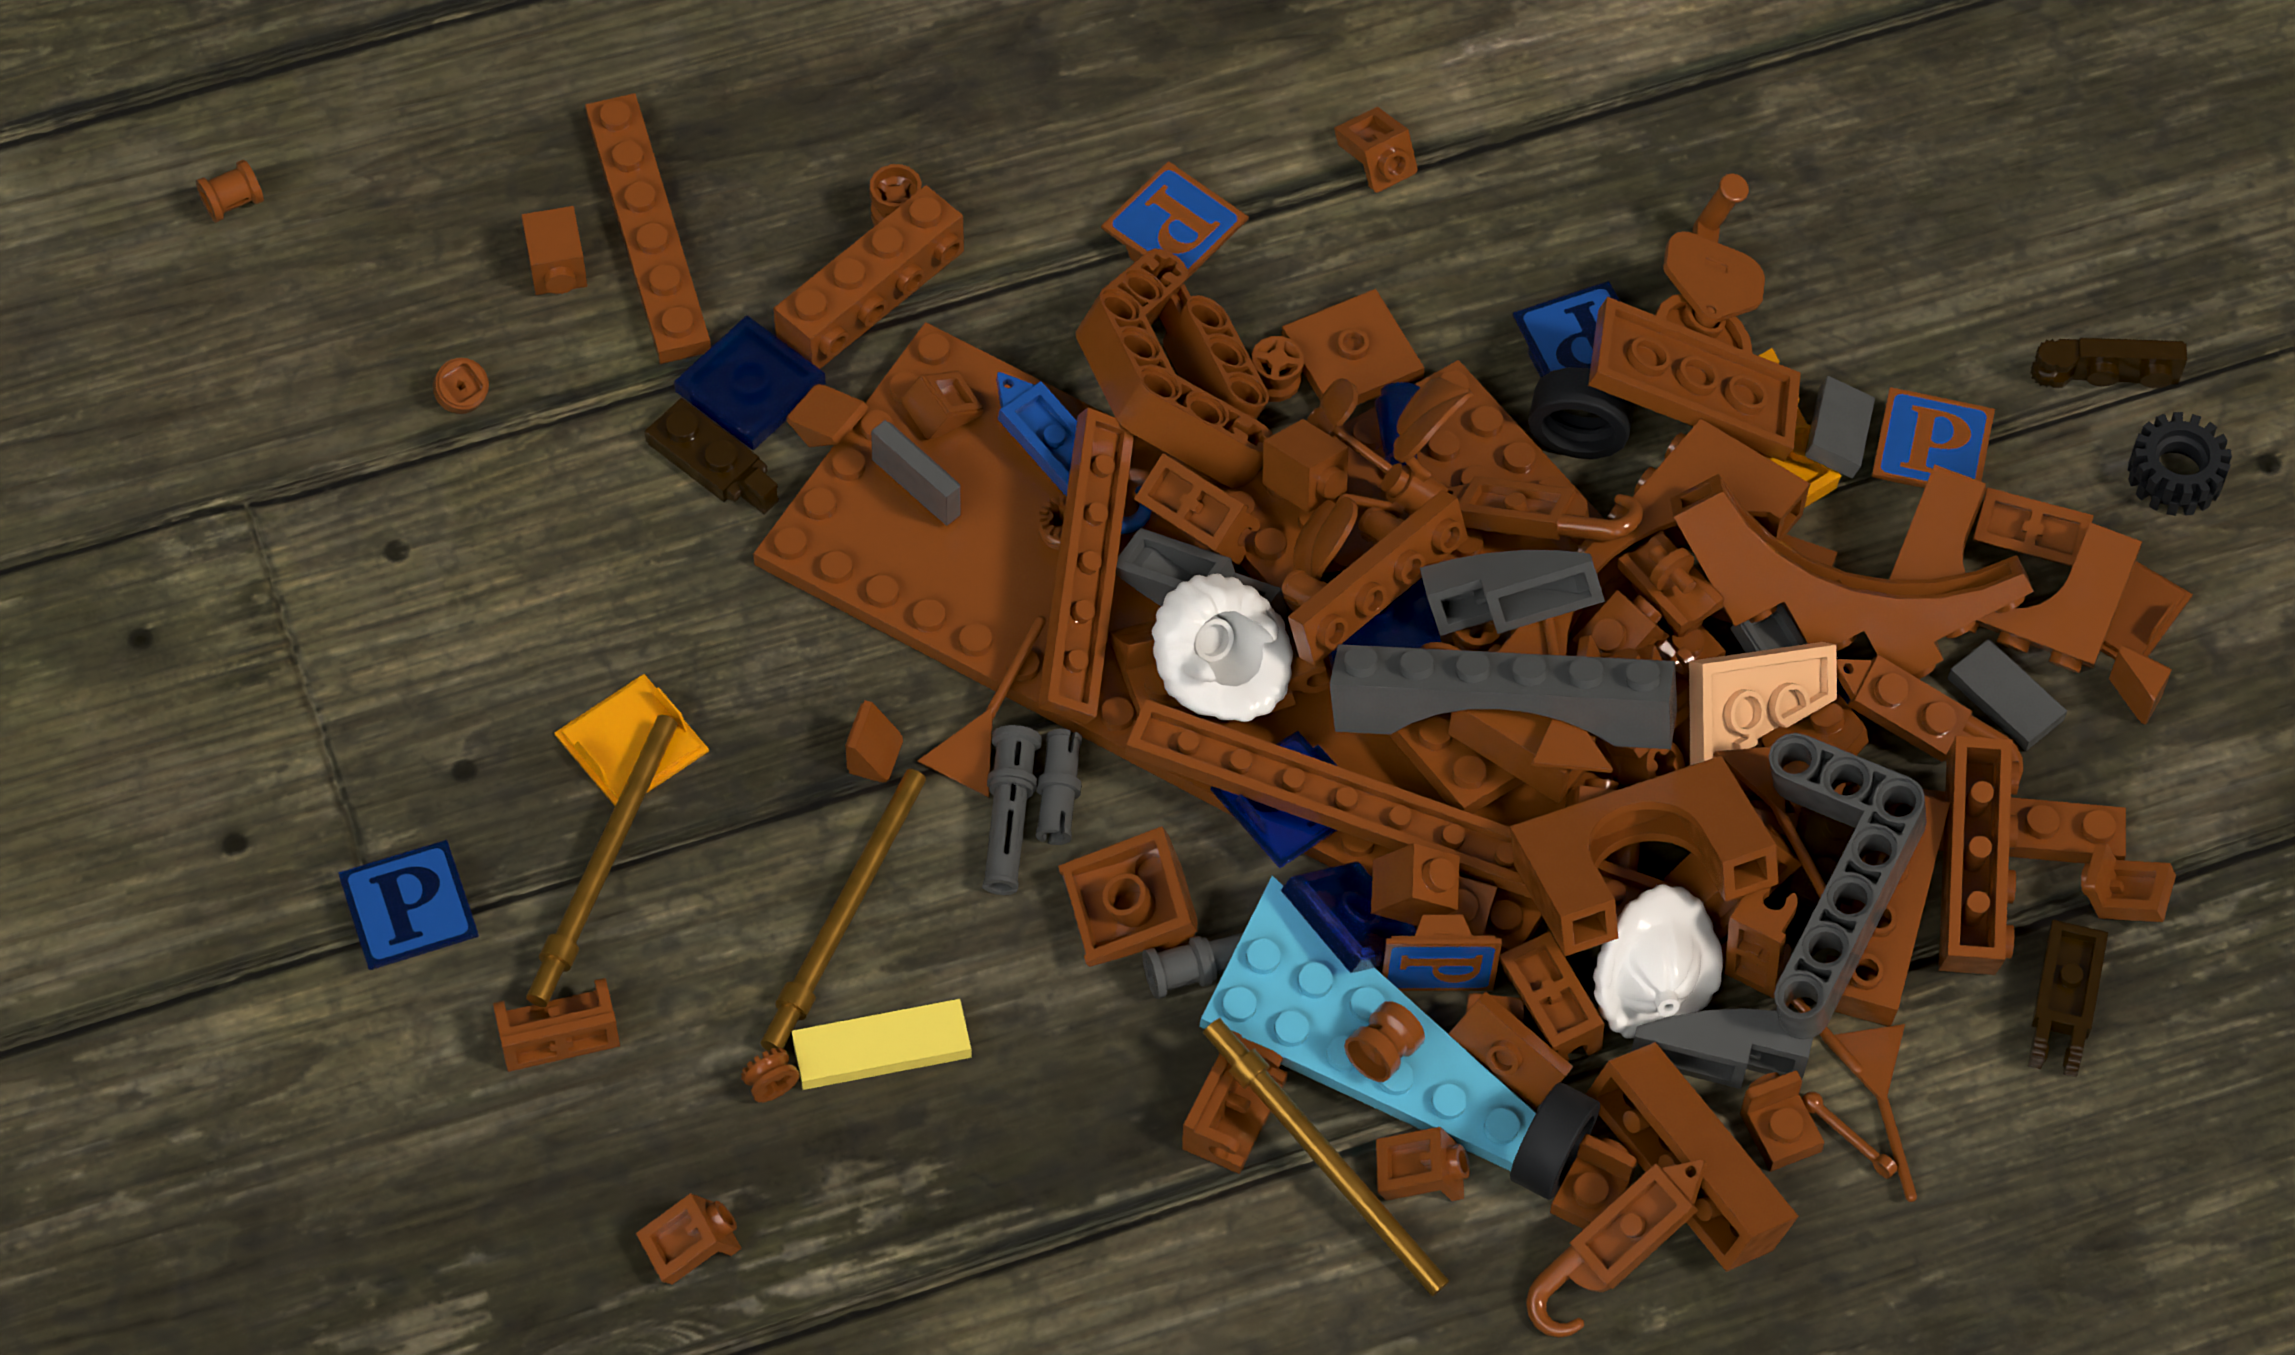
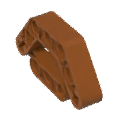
M1154 248L1145 253L1102 289L1077 328L1076 339L1117 421L1123 428L1228 487L1237 488L1244 486L1254 479L1263 466V440L1273 435L1264 424L1256 420L1268 403L1269 395L1223 307L1208 297L1201 295L1190 296L1184 284L1188 277V269L1185 264L1173 253ZM1159 319H1161L1167 331L1162 342L1178 376L1175 374L1151 327Z

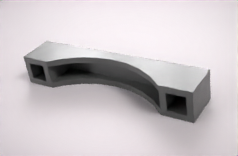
M1338 644L1330 681L1335 732L1392 734L1411 723L1438 714L1467 709H1505L1530 712L1562 720L1595 734L1613 746L1656 749L1672 748L1677 713L1675 661Z

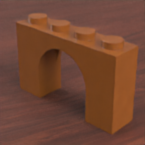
M1934 464L1889 580L1938 579L1966 573L1963 565L1964 548L1986 493V483ZM2090 522L2071 572L2064 585L2054 596L2032 607L2014 608L2005 613H1996L1994 611L1975 621V625L1968 632L1976 634L1978 627L1981 626L1999 633L1996 642L2013 650L2027 654L2030 646H2034L2050 652L2051 655L2048 662L2075 673H2080L2082 665L2094 669L2139 555L2142 541Z
M1722 756L1510 826L1514 866L1564 956L1619 938L1615 898L1597 868L1611 853L1627 845L1646 841H1660L1672 843L1689 850L1704 865L1725 902L1779 884L1776 843Z

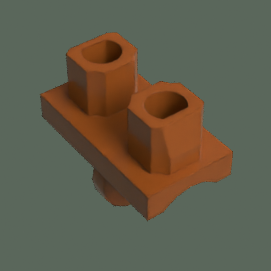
M1662 531L1654 535L1640 549L1632 553H1626L1618 558L1617 568L1632 583L1631 587L1664 616L1666 625L1677 637H1684L1703 624L1704 619L1723 608L1724 598L1693 566L1695 562L1694 556L1685 548L1678 549Z

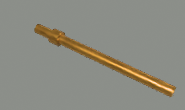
M667 715L657 716L557 932L547 937L539 954L542 964L526 996L527 1000L536 1006L546 1007L562 973L570 971L579 952V947L576 944L678 726V723Z
M914 769L906 770L794 981L785 983L775 1002L778 1010L760 1042L765 1050L770 1051L773 1048L776 1050L777 1048L783 1049L797 1021L804 1020L816 1000V996L813 993L926 782V777L919 771Z
M1221 1018L1212 1022L1203 1031V1034L1232 1066L1229 1069L1230 1074L1243 1089L1250 1087L1429 1294L1432 1297L1450 1282L1271 1077L1267 1072L1270 1065L1254 1048L1249 1051Z

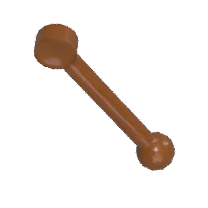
M1809 1091L1803 1095L1802 1100L1809 1114H1817L1868 1158L1882 1177L1889 1179L1898 1170L1896 1163L1888 1155L1879 1154L1823 1105V1098L1819 1093Z

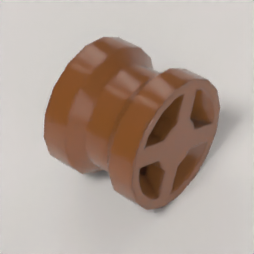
M1271 336L1262 339L1255 345L1251 361L1267 389L1268 401L1282 402L1290 399L1298 392L1301 385L1304 353L1300 346L1289 338Z

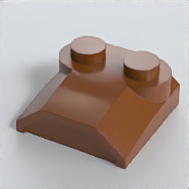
M1163 826L1058 866L1068 889L1086 952L1084 959L1089 967L1143 952L1144 949L1148 948L1163 951L1186 945L1189 938L1194 937L1197 932V916L1184 872L1171 839Z

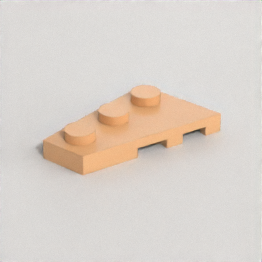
M1817 642L1689 661L1690 765L1715 758L1713 755L1715 751L1752 748L1758 744V738L1777 727L1787 728L1837 699L1836 644Z

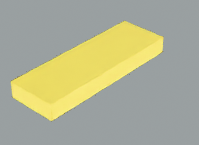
M960 999L791 1031L803 1090L972 1058L971 1045Z

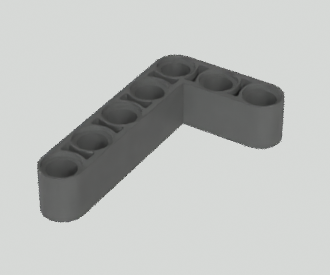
M1791 733L1778 738L1771 746L1769 753L1773 786L1777 793L1788 801L1855 828L1777 983L1774 993L1779 1024L1784 1032L1794 1038L1809 1039L1822 1033L1828 1025L1925 831L1927 818L1924 792L1918 782L1810 736ZM1793 761H1802L1810 765L1807 770L1799 774H1790L1782 770L1785 765ZM1846 782L1857 783L1861 786V789L1853 795H1840L1834 791L1838 785ZM1899 803L1908 804L1914 808L1910 814L1903 817L1891 816L1886 812L1889 807ZM1875 851L1884 852L1890 856L1885 863L1876 866L1868 865L1862 861L1865 855ZM1854 899L1866 905L1862 911L1856 914H1844L1837 910L1839 905L1846 900ZM1826 948L1835 949L1841 953L1836 961L1827 964L1819 963L1812 958L1816 952ZM1800 997L1811 998L1817 1002L1812 1010L1805 1013H1796L1787 1008L1793 1000Z

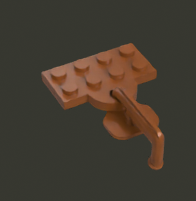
M1730 173L1721 178L1719 188L1695 221L1692 233H1675L1666 244L1664 272L1681 294L1672 295L1663 301L1654 314L1607 296L1598 310L1588 385L1691 426H1694L1700 419H1703L1756 452L1784 462L1794 449L1801 373L1753 354L1751 338L1742 322L1736 317L1756 310L1763 301L1765 276L1762 268L1753 258L1718 243L1720 226L1735 204L1745 200L1749 193V187L1745 179L1738 174Z

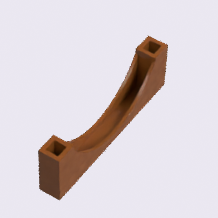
M1700 419L1687 435L1680 432L1675 436L1666 450L1664 461L1657 469L1651 466L1640 477L1635 487L1633 498L1639 501L1643 509V517L1635 531L1625 537L1610 541L1586 539L1577 552L1591 554L1601 590H1603L1609 583L1623 574L1617 568L1618 558L1626 553H1632L1640 549L1654 535L1661 531L1678 549L1691 548L1673 517L1670 499L1717 474H1720L1741 506L1769 533L1782 540L1803 515L1810 483L1703 419ZM1616 504L1609 513L1607 520L1621 518L1627 514L1628 510ZM1587 607L1554 617L1560 655L1566 656L1568 639L1577 620ZM1543 620L1512 629L1511 637L1503 646L1497 643L1488 652L1548 655ZM1467 709L1451 712L1448 730L1450 736L1558 804L1586 772L1584 770L1531 766L1552 719L1550 717L1505 709ZM1587 731L1588 734L1590 735V737H1591V738L1593 739V741L1595 742V741H1596V735H1594V734H1592L1591 732Z

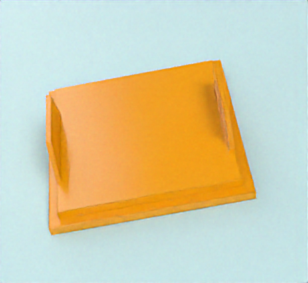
M642 674L554 732L557 739L614 806L617 804L658 715H667L673 718L678 723V726L646 793L709 752V748L685 722L682 713L659 687L656 688L645 674Z

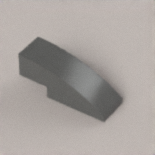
M1139 528L1118 556L1116 575L1160 606H1163L1167 593L1175 590L1179 583L1189 581L1195 575L1207 577L1211 574H1221L1223 577H1235L1243 585L1255 588L1260 596L1269 601L1274 611L1281 615L1284 622L1288 620L1289 613L1282 589L1235 573L1232 560L1229 557L1143 528Z
M1561 550L1492 552L1451 559L1420 567L1427 598L1440 636L1491 620L1494 621L1497 634L1605 602L1591 554Z
M1757 1009L1705 1010L1671 1016L1637 1026L1631 1052L1656 1042L1682 1075L1741 1089L1746 1069L1763 1074L1776 1072L1780 1076L1792 1071H1798L1801 1079H1803L1813 1038L1798 1039L1787 1034L1779 1024L1777 1011Z

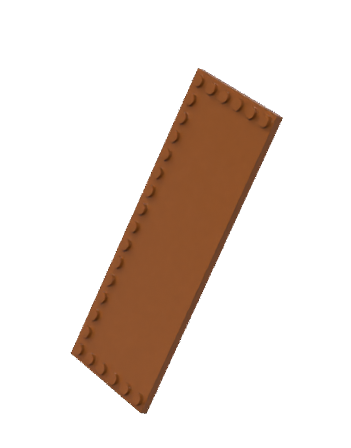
M925 322L866 401L868 406L867 412L844 439L831 448L753 553L754 565L995 692L1035 619L1038 616H1043L1046 619V624L1006 697L1071 730L1073 733H1079L1083 738L1249 824L1223 795L1222 789L1125 755L1126 744L1138 715L1108 635L1110 631L1156 620V613L1161 606L1138 592L1117 575H1115L1097 717L1084 724L1037 708L1059 550L1050 548L1042 541L1039 535V511L1043 508V503L1046 501L1050 502L1052 497L1058 499L1059 495H1064V493L998 420L1001 405L996 378L998 372H1002L1034 385L1041 380ZM959 371L985 412L981 417L944 435L927 439L904 407L902 399L920 375ZM1043 382L1076 420L1078 415L1087 408L1102 412ZM884 420L893 424L960 484V516L948 526L941 522L872 460L871 431ZM1134 435L1123 516H1131L1137 512L1139 502L1134 500L1136 496L1135 489L1137 486L1144 484L1162 453L1223 491L1231 487L1218 482ZM1153 511L1150 519L1143 526V529L1217 553ZM1060 517L1054 519V529L1063 526V521ZM1136 532L1121 535L1118 556ZM1232 561L1235 573L1252 578L1241 565ZM1289 620L1285 622V631L1290 639L1294 659L1299 654ZM1324 662L1329 681H1331L1332 670ZM1330 687L1318 693L1292 691L1296 705L1256 717L1248 722L1219 720L1215 716L1193 714V716L1284 748L1290 744H1298L1310 757L1448 805L1388 734L1335 732ZM1600 738L1596 739L1595 744L1611 766L1613 755H1610ZM1586 771L1571 790L1580 785L1584 786L1585 779L1595 778L1613 781L1612 772ZM1523 783L1473 814L1510 827L1565 808L1566 796L1558 804L1533 787ZM1246 798L1248 806L1259 814L1272 815L1283 812L1282 810ZM1311 821L1307 828L1311 830L1319 824ZM1331 828L1298 851L1372 889L1373 859L1395 850ZM1459 873V876L1482 882L1480 880ZM1498 887L1484 936L1502 938L1500 954L1531 940L1544 918L1533 899Z

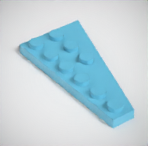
M1273 876L1271 877L1201 1017L1199 1027L1206 1029L1216 1019L1221 1018L1232 1031L1242 1034L1243 1038L1269 1048L1282 1056L1281 1065L1421 1130L1440 1126L1458 1144H1461L1466 1151L1511 1171L1520 1144L1536 1113ZM1385 1001H1393L1407 1008L1419 1020L1424 1029L1425 1040L1414 1054L1409 1057L1400 1058V1068L1390 1079L1385 1082H1376L1364 1076L1352 1065L1346 1055L1344 1045L1346 1039L1356 1029L1369 1025L1370 1015L1380 1004Z

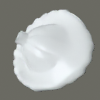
M1211 574L1207 577L1195 575L1189 581L1179 583L1175 590L1167 593L1163 606L1156 613L1157 621L1152 628V636L1155 640L1153 655L1156 659L1157 671L1164 681V687L1169 696L1175 697L1181 705L1198 715L1215 716L1219 720L1248 722L1257 716L1269 714L1277 702L1284 699L1287 694L1288 684L1292 675L1293 650L1289 636L1285 631V622L1281 615L1274 611L1269 601L1260 596L1255 588L1243 585L1235 577H1223L1221 574Z
M1661 884L1653 889L1642 892L1637 899L1626 904L1621 914L1617 917L1619 938L1602 944L1597 958V967L1593 975L1595 982L1594 996L1599 1004L1598 1011L1602 1018L1608 1021L1610 1029L1613 1032L1621 1033L1624 1038H1634L1637 1026L1671 1016L1703 1010L1712 1000L1713 994L1718 991L1722 981L1723 956L1721 944L1714 932L1713 922L1706 913L1704 903L1681 886L1670 887Z

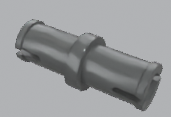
M1055 729L1048 732L1044 774L1040 775L1037 780V793L1041 795L1036 838L1044 842L1047 833H1049L1048 844L1063 845L1072 840L1071 827L1074 800L1081 795L1082 783L1077 778L1080 746L1083 739L1079 733L1074 732L1072 740L1069 741L1071 730Z

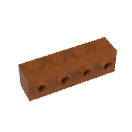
M925 185L774 307L776 343L811 374H815L964 252L963 215L930 187Z
M1956 735L1947 752L1945 801L1950 802L1944 825L1939 971L1996 975L2005 959H2011L2013 955L2014 925L2007 924V903L2013 904L2016 892V871L2009 870V849H2015L2018 817L2017 815H2010L2011 794H2017L2020 779L2019 761H2012L2013 739Z
M1924 796L1927 818L1925 831L1834 1012L1885 1026L1892 1025L1905 985L1950 802ZM1899 803L1889 807L1886 812L1891 816L1903 817L1910 814L1914 808L1908 804ZM1875 851L1865 855L1862 861L1868 865L1876 866L1885 863L1890 856L1884 852ZM1853 899L1851 906L1841 903L1839 911L1849 915L1856 914L1862 911L1866 905L1861 901ZM1838 953V957L1827 955L1825 964L1836 961L1841 953Z
M1654 1042L1607 1062L1586 1095L1600 1102L1598 1114L1630 1154L1637 1159L1643 1170L1647 1172L1655 1163L1661 1168L1699 1159L1707 1163V1168L1694 1204L1699 1211L1686 1223L1726 1272L1772 1252L1799 1216L1657 1043ZM1693 1168L1689 1171V1177L1695 1176L1696 1169Z

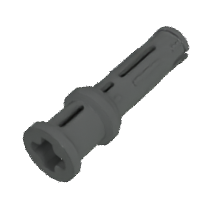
M1002 726L996 728L992 734V744L996 748L994 770L988 774L987 787L990 793L994 795L989 830L986 871L982 887L985 891L996 895H1011L1017 892L1026 802L1036 791L1037 778L1032 773L1034 755L1041 748L1042 736L1037 731L1024 726ZM1007 823H1008L1006 846H1005V853H1004L1006 827H1007Z
M1244 932L1208 941L1206 937L1194 936L1189 938L1186 945L1159 952L1154 948L1144 949L1143 966L1153 996L1156 999L1166 997L1167 990L1194 983H1199L1202 987L1211 985L1213 981H1216L1217 974L1224 973Z

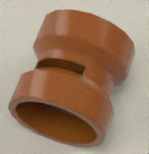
M891 164L880 168L870 180L871 219L874 226L922 189L920 177L912 168L902 164Z
M1385 1001L1370 1015L1368 1026L1359 1027L1346 1039L1344 1048L1350 1062L1360 1073L1376 1082H1385L1400 1068V1058L1411 1056L1424 1043L1425 1033L1419 1020L1411 1011L1396 1002Z

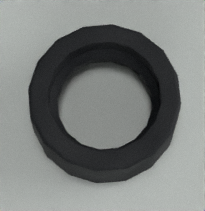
M1568 367L1551 371L1539 379L1534 389L1528 423L1531 434L1538 442L1555 453L1580 459H1598L1612 456L1624 448L1630 435L1635 404L1589 386V368ZM1564 409L1583 410L1600 417H1580L1569 414Z
M1562 1082L1556 1084L1541 1104L1520 1144L1510 1171L1511 1181L1547 1200L1554 1198L1577 1157L1579 1144L1584 1135H1590L1600 1110V1102Z

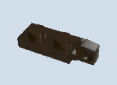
M680 398L644 431L648 445L721 501L725 502L727 499L735 502L742 497L764 515L779 502L777 497L778 484L765 474L768 472V467L760 457L683 398Z

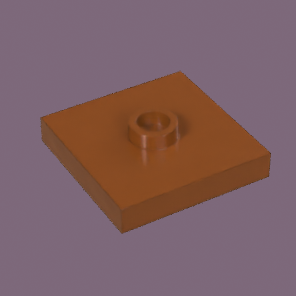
M1376 289L1282 326L1281 336L1293 340L1304 353L1302 372L1319 400H1321L1327 388L1335 380L1341 378L1347 379L1356 386L1358 391L1357 405L1424 378L1425 368Z

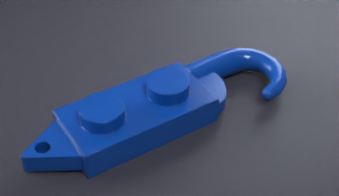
M998 372L996 383L1001 405L998 420L1064 495L1067 496L1077 420L1042 381L1034 385ZM1137 486V487H1136V489H1135L1136 495H1137V493L1139 492V490H1140V488H1141L1142 486ZM1139 503L1136 513L1127 517L1123 516L1121 535L1132 534L1138 531L1139 528H1143L1150 519L1152 510Z

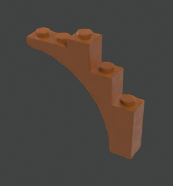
M1720 474L1670 499L1674 519L1711 585L1724 598L1723 606L1734 626L1747 620L1751 623L1759 622L1773 614L1778 604L1785 602L1808 644L1817 642L1836 644V651H1839L1849 646L1856 639L1857 634L1865 631L1877 655H1880L1918 679L1931 673L1936 664L1944 660L1937 640L1945 636L1946 638L1961 636L1973 628L1975 621L1994 611L1996 613L2008 612L2019 606L2025 600L2026 595L2034 592L2028 575L2017 555L1977 571L1938 579L1887 580L1847 573L1810 559L1774 537L1741 506Z

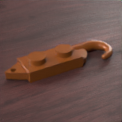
M1474 476L1471 483L1448 488V493L1458 497L1465 527L1489 532L1495 531L1559 540L1561 536L1597 541H1610L1625 537L1635 531L1643 517V509L1639 501L1623 494H1617L1614 501L1616 504L1625 507L1628 510L1627 514L1618 519L1607 520L1589 517L1586 499L1584 496L1577 494L1576 489L1480 476Z
M1877 655L1872 660L1837 659V678L1850 698L1847 706L1940 762L1946 761L1947 752L1956 735L2010 739L1971 715L1972 711L1880 655ZM1843 667L1848 669L1849 674L1844 671ZM2013 742L2012 761H2019L2020 783L2024 771L2023 757L2017 745Z
M1699 1159L1664 1168L1655 1163L1569 1242L1571 1245L1546 1267L1529 1287L1526 1305L1528 1316L1534 1326L1545 1335L1557 1338L1573 1335L1582 1329L1584 1321L1581 1318H1576L1568 1323L1553 1321L1546 1309L1549 1297L1569 1278L1577 1285L1591 1292L1603 1293L1615 1288L1699 1211L1694 1204L1707 1168V1163ZM1695 1168V1176L1689 1177V1171Z

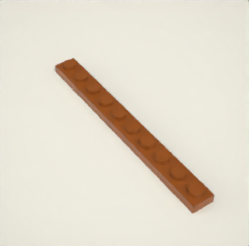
M1145 699L1127 741L1126 756L1395 851L1416 843L1460 856V874L1533 899L1514 866L1509 826ZM1605 860L1597 868L1615 898L1617 917L1621 914L1625 905L1637 899L1642 892L1653 889L1661 884L1670 887L1676 886Z

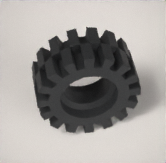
M2174 412L2170 422L2165 414L2156 416L2154 425L2148 421L2143 426L2141 434L2138 433L2128 462L2127 471H2131L2128 478L2130 486L2138 485L2136 496L2141 501L2147 496L2152 497L2149 507L2156 511L2161 503L2168 505L2166 514L2176 516L2179 507H2183L2185 516L2194 515L2197 505L2202 511L2209 508L2212 499L2216 501L2222 491L2232 458L2231 449H2225L2228 440L2224 433L2214 438L2217 429L2216 425L2209 422L2205 428L2199 426L2201 416L2192 414L2190 422L2183 421V412ZM2166 453L2185 455L2198 465L2199 472L2192 475L2176 474L2165 468L2160 462L2159 457Z

